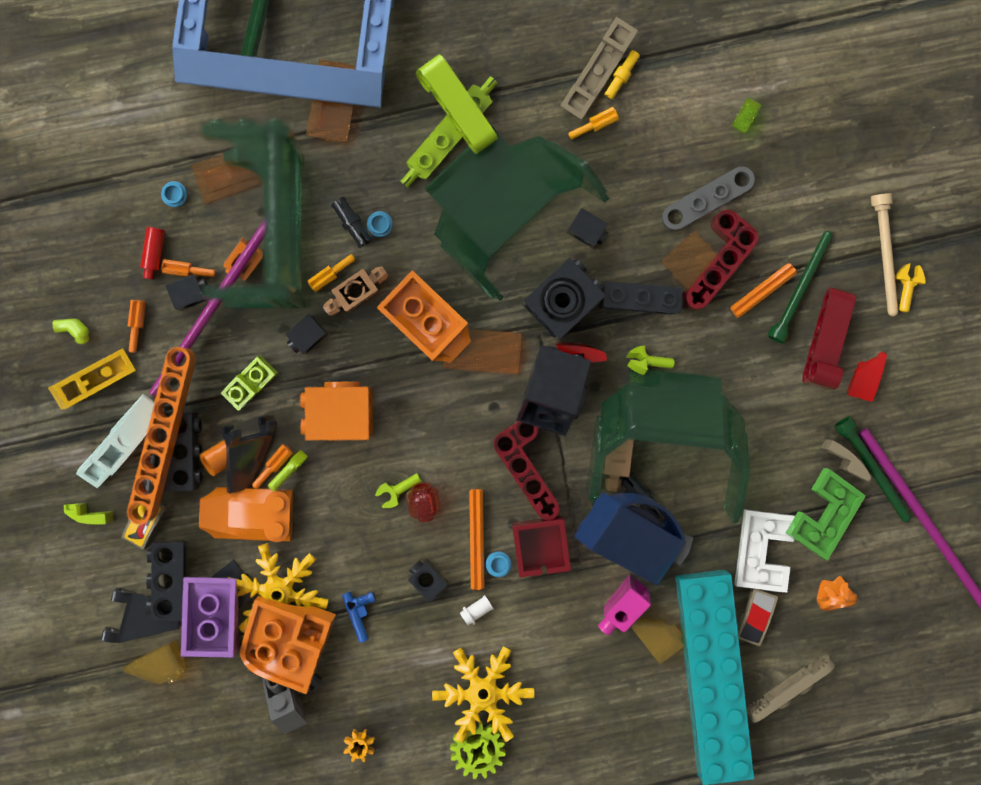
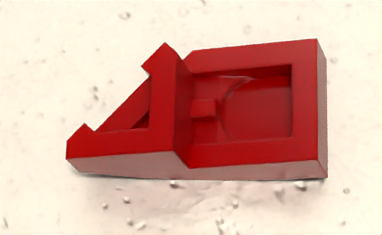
M576 342L555 343L559 351L568 354H582V357L590 360L591 363L607 361L606 353L592 346Z
M885 352L878 353V356L866 362L857 363L858 368L855 369L847 389L848 396L873 402L887 358Z

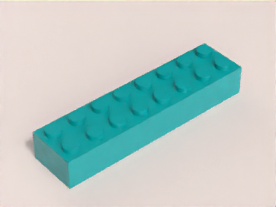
M726 570L675 575L697 776L702 785L753 780L754 773L732 576Z

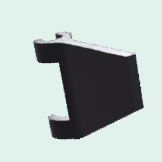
M268 415L258 417L260 432L242 437L241 429H234L233 424L222 427V434L226 444L227 492L230 494L253 487L252 483L257 477L271 439L277 429V421L275 419L269 420Z
M116 587L113 590L111 601L126 603L120 630L106 627L102 632L101 641L121 643L177 630L179 621L151 622V615L146 614L147 599H151V596ZM160 601L159 609L163 613H170L173 607L170 601Z

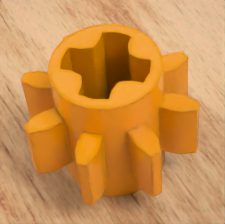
M353 729L352 738L346 736L344 742L349 745L344 749V754L349 753L352 756L351 762H354L355 759H361L365 762L366 754L374 753L375 749L369 745L374 743L375 738L368 737L367 729L363 732H357L356 729ZM355 742H358L359 745L364 744L363 749H360L359 746H354Z

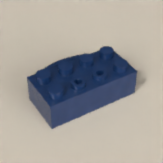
M603 492L596 499L593 508L586 519L580 523L579 529L574 535L591 551L657 586L686 544L683 531L673 514L654 499L637 493H621L610 496ZM633 504L653 505L664 517L663 523L660 524L654 515Z

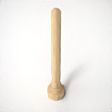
M892 193L871 196V205L878 212L887 311L890 316H896L898 314V303L888 214L893 200Z

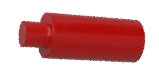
M146 227L140 268L144 269L143 278L153 280L154 272L159 271L165 230Z

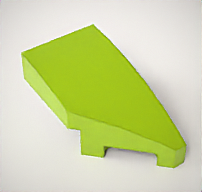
M86 503L64 505V513L79 523L107 524L113 522V511L87 513Z

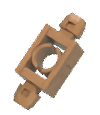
M382 266L377 267L371 271L372 274L370 275L362 269L331 290L336 298L334 300L332 298L329 299L323 306L324 310L329 316L339 313L342 307L347 313H350L380 292L375 284L378 282L381 284L387 279L388 274ZM362 278L370 291L367 292V289L362 287V294L359 297H348L354 301L349 304L342 291L345 290V294L347 296L350 295L349 290L353 285H364L358 281Z
M615 419L611 430L614 431V434H604L600 472L608 475V478H605L606 490L618 492L622 482L620 476L629 477L634 439L625 437V433H628L627 421Z

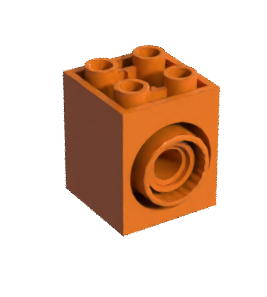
M324 382V387H305V393H301L300 398L301 408H305V419H301V434H305V440H369L373 438V387H360V382Z

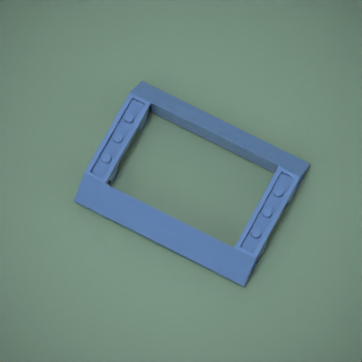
M179 0L172 46L175 82L381 108L387 65L386 48L390 16L395 0H365L356 70L207 52L209 35L204 28L208 0Z

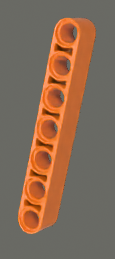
M175 347L168 351L127 510L128 518L134 524L141 525L152 521L158 514L196 363L194 352L188 348ZM180 352L186 355V362L183 366H179L176 362V357ZM174 377L180 382V387L176 392L170 388V381ZM167 403L173 406V414L170 417L166 416L163 411ZM160 428L164 429L167 433V438L164 442H161L157 437V432ZM153 454L158 455L161 460L157 468L151 463ZM147 479L151 480L154 484L152 493L147 492L144 487ZM140 505L147 508L148 514L146 518L141 517L138 513Z

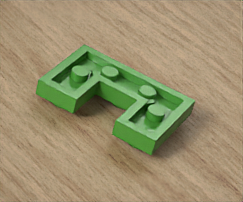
M823 468L811 490L829 502L824 513L817 523L806 514L798 511L785 533L821 559L828 561L866 495L830 469Z

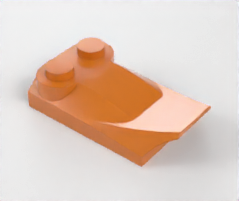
M413 270L377 307L432 361L451 363L471 342L468 331L469 324Z
M216 487L211 493L200 499L199 529L206 531L214 538L266 540L272 542L291 541L294 490L278 489L274 492L266 488H247L230 494L227 492V487Z

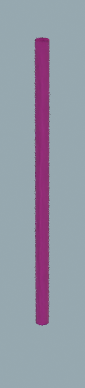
M275 202L179 347L191 349L284 210V207ZM180 352L176 357L178 365L186 356L183 352ZM162 373L149 391L154 397L157 395Z
M865 428L860 431L859 435L981 609V591L869 429Z

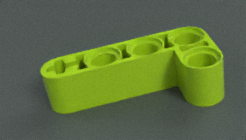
M440 54L416 71V76L423 88L428 93L432 92L475 154L480 153L498 140L489 122Z

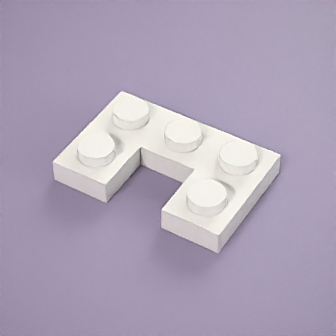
M744 509L734 585L787 593L790 567L765 563L768 539L794 542V539L785 532L795 516Z

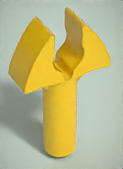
M910 263L904 265L895 276V280H901L903 284L899 311L909 312L914 286L925 284V276L920 265L915 266L912 279L908 275Z

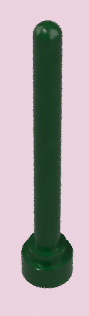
M825 231L822 234L780 322L776 323L775 326H771L767 337L780 344L787 343L790 337V328L788 327L833 237L830 231Z
M847 416L834 425L838 434L848 438L901 520L909 522L911 520L910 513L856 433L858 431L856 428L857 423L853 417Z

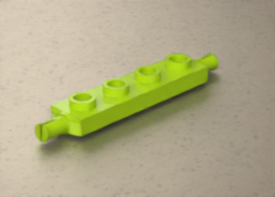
M489 76L481 88L473 84L467 91L482 113L492 103L488 94L498 84L495 80L488 87L494 79ZM448 115L445 116L406 162L410 170L400 182L404 184L411 177L405 184L407 188L417 177L426 180L462 138V135Z

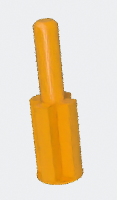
M611 107L589 118V123L569 132L568 136L570 139H574L592 129L596 132L619 121L618 114L614 107Z
M350 254L332 268L327 266L307 280L311 289L317 293V291L336 279L337 276L335 274L354 262V256Z

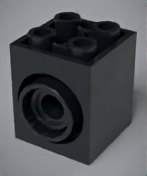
M570 257L522 303L556 341L561 339L606 296L602 292L605 289L602 284L595 278L591 280L584 273L587 270L578 259L573 261ZM556 296H563L566 299V308H560L555 304Z
M541 345L529 375L516 421L566 436L573 420H577L581 413L588 390L585 381L591 361L584 359L578 354H568L559 351L556 347Z

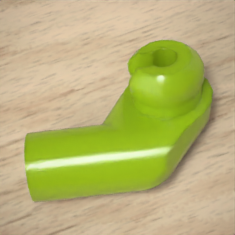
M62 319L53 321L55 333L69 332L78 344H85L89 341V330L80 320Z

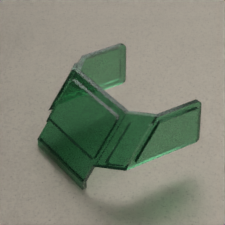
M491 125L498 140L478 154H475L468 147L425 187V190L444 209L441 212L434 233L441 242L439 246L492 299L496 297L501 301L504 297L484 274L489 258L557 194L581 187L604 203L609 200V197L606 194L608 191L589 164L571 152L540 136L510 146Z
M629 368V384H626L602 402L600 416L596 415L586 485L588 500L591 501L592 507L596 499L599 498L605 457L628 439L724 450L732 460L724 509L731 522L738 524L739 518H742L750 474L748 434L745 430L743 417L725 395H722L721 378L648 369L642 375Z

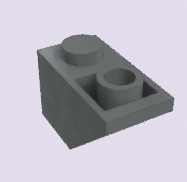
M263 678L262 683L271 722L284 735L306 725L307 720L303 704L297 691Z

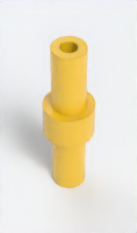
M632 50L623 65L617 68L613 75L614 79L605 92V96L614 99L622 84L627 83L632 75L630 71L640 57L639 53Z

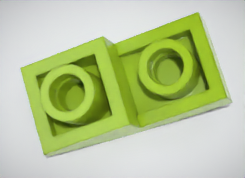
M259 355L241 374L237 375L227 385L221 394L240 411L278 372Z

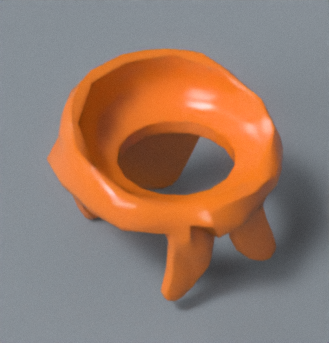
M838 576L834 581L824 579L819 586L817 604L822 611L845 608L858 602L857 594L850 590L849 584L844 581L842 576Z

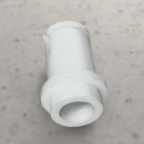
M484 595L466 608L464 606L460 614L467 625L471 623L474 625L477 619L494 608Z

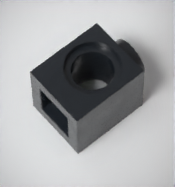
M581 208L567 234L593 249L596 243L601 246L609 233L605 231L608 223Z
M193 274L165 285L175 310L183 311L209 300L207 295L210 293L209 286L204 278L201 279L198 275Z
M308 314L285 335L289 338L287 344L295 353L300 351L302 354H307L329 334L312 315Z
M428 559L423 563L419 560L409 569L411 574L408 577V581L428 602L448 585V580ZM427 572L433 576L434 580L430 584H423L419 576Z

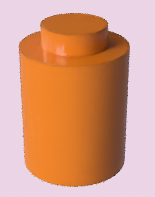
M225 440L200 454L202 464L212 476L227 468Z

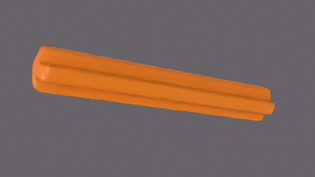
M471 489L469 491L471 589L481 590L484 589L483 490Z

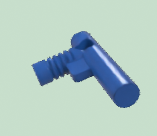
M351 591L342 594L359 643L367 641L369 638L361 617L367 615L365 605L376 601L374 592L367 593L358 598H353ZM348 602H354L356 604L355 607L350 608Z

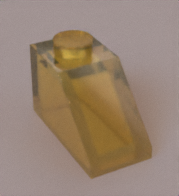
M639 617L631 625V628L659 664H662L684 647L680 641V638L683 637L681 632L674 624L669 626L665 620Z
M175 640L130 661L123 667L124 673L156 684H162L166 681L172 684L182 679V674L189 667L184 657L181 656V650Z

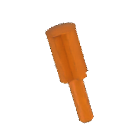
M166 259L162 262V274L185 277L191 274L215 277L216 275L215 270L192 267V264Z
M130 300L128 326L131 327L129 352L132 353L137 351L139 328H143L146 302L142 300Z
M282 444L266 462V469L252 483V486L258 489L272 472L276 473L294 452L287 445Z

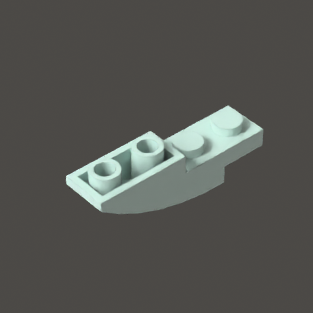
M142 394L115 424L104 441L79 467L76 474L98 489L109 475H113L147 434L155 402Z

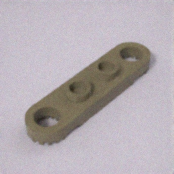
M828 655L820 656L819 660L816 658V662L812 661V664L808 665L809 667H803L764 694L763 699H758L756 703L754 701V705L750 704L746 708L749 720L753 723L758 722L778 708L782 709L791 703V699L798 694L807 693L811 690L814 683L834 669L835 664Z

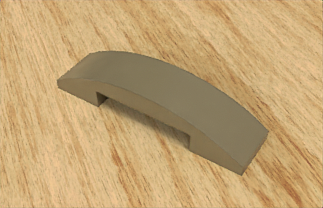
M616 17L560 106L582 120L620 62L638 30Z

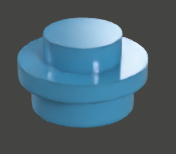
M171 181L162 188L161 197L168 206L180 207L186 202L188 193L183 184Z
M377 211L369 216L367 227L372 235L384 237L391 232L393 222L387 213Z
M501 551L493 552L486 560L487 571L494 577L507 575L511 569L510 557Z

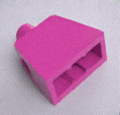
M629 574L604 605L605 618L598 625L601 631L608 636L616 628L625 632L651 605L650 590Z

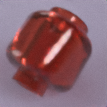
M430 483L414 484L406 494L408 513L412 518L418 519L419 522H429L434 519V516L439 514L441 510L439 492Z

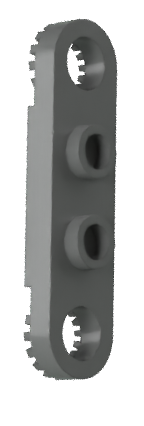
M737 167L669 205L662 213L661 220L663 225L669 230H679L747 192L754 185L755 177L753 172L747 167ZM743 173L746 175L748 180L746 186L740 187L736 185L734 181L736 174ZM674 210L681 214L682 218L679 224L669 222L668 214L670 211Z

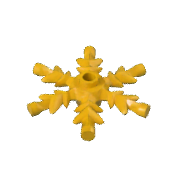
M268 543L259 545L258 549L262 559H256V563L264 569L260 573L268 576L267 582L260 585L257 578H254L252 582L245 574L241 575L242 580L237 579V589H240L238 596L251 592L250 598L258 593L266 599L284 604L296 602L297 606L300 607L303 604L304 607L311 608L316 606L323 609L327 608L329 599L315 597L318 593L317 590L304 594L305 588L298 593L292 588L294 582H303L300 577L312 574V571L307 569L317 559L311 553L301 563L298 558H295L292 571L287 567V577L280 578L277 572L281 566L275 567L278 554L276 553L271 557ZM274 591H279L282 594V597H274L272 593ZM252 609L243 612V615L248 617L238 626L243 633H245Z
M502 647L497 659L494 655H491V668L486 666L488 673L486 678L477 676L479 667L474 669L475 659L473 655L467 659L462 648L453 652L455 658L460 663V665H455L454 668L466 674L461 678L470 680V687L463 690L459 684H457V689L449 684H444L446 691L432 690V701L446 700L445 707L452 705L457 700L458 706L464 700L470 702V710L462 711L466 716L455 722V725H459L461 728L454 739L464 743L469 730L475 735V720L479 723L481 722L478 713L483 710L489 713L487 723L492 720L493 734H496L499 730L505 742L514 737L507 724H512L513 721L501 715L505 710L497 709L496 703L498 700L503 699L509 705L510 699L516 704L522 705L520 698H534V688L520 689L521 682H517L510 688L509 683L503 689L496 686V679L505 677L500 673L511 667V664H505L512 652L511 650ZM481 689L488 691V697L484 700L478 696Z

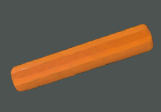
M790 263L784 265L732 305L730 308L732 313L737 318L747 313L795 276L797 271Z

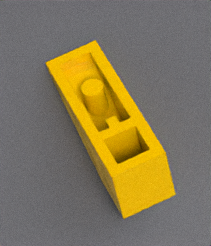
M122 348L48 387L61 410L136 370Z

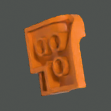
M257 596L242 640L240 657L245 666L254 674L307 694L323 649L329 638L336 614L315 606L311 608L294 606Z

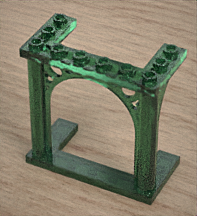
M210 119L209 123H201V135L206 141H225L235 146L231 147L230 151H223V162L227 166H238L248 169L261 178L264 191L265 286H202V298L206 300H224V307L228 309H305V298L301 295V166H304V155L290 125L285 124V121L280 119L267 120V124H256V121L252 119H240L238 123H227V120Z

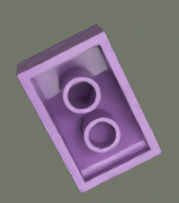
M184 577L181 656L234 657L239 652L240 638L237 578Z

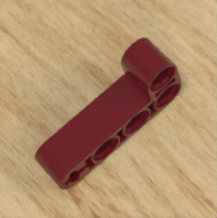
M732 210L721 211L711 221L712 230L725 241V244L685 291L682 301L689 310L704 308L758 243L759 235L755 228ZM720 217L729 219V229H724L720 226ZM741 233L749 236L750 243L748 246L740 242L739 235ZM725 252L733 256L734 262L732 265H727L723 261ZM708 272H713L717 275L718 281L716 285H711L707 282ZM702 288L706 290L699 296L700 302H692L694 297L691 294L694 295L700 292Z
M832 287L827 289L804 367L803 383L828 390H836L839 387L843 368L839 367L838 363L855 305V294Z
M516 421L495 436L493 441L495 451L536 513L544 520H552L559 513L558 502L521 448L537 436L538 427L533 426L532 434L524 437L519 432L522 422ZM501 437H509L512 440V446L509 450L503 451L498 447V440ZM522 458L526 461V467L523 471L517 472L512 469V462L515 459ZM532 479L540 482V488L535 493L526 490L527 482ZM543 495L548 504L553 503L551 506L552 512H541L543 509L542 503L539 499L536 502L533 499Z

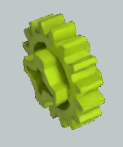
M481 721L476 726V734H479L478 736L470 737L473 734L469 730L464 743H461L454 739L456 736L454 734L453 740L456 743H451L450 750L454 751L451 754V760H458L455 768L458 770L463 767L464 776L472 772L473 779L477 778L478 773L487 778V771L489 770L495 774V764L502 766L503 761L500 757L506 754L505 749L501 748L505 745L504 739H498L500 731L498 730L496 734H493L492 724L485 728ZM489 740L493 742L495 752L492 751V748L488 747ZM482 744V751L479 750L473 756V750L477 749ZM461 748L467 753L466 760L461 754Z

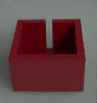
M557 516L552 520L535 519L512 522L519 578L543 575L541 565H546L548 574L571 571L565 522L562 516Z

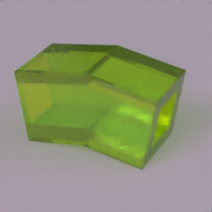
M748 97L730 126L742 133H746L762 105Z

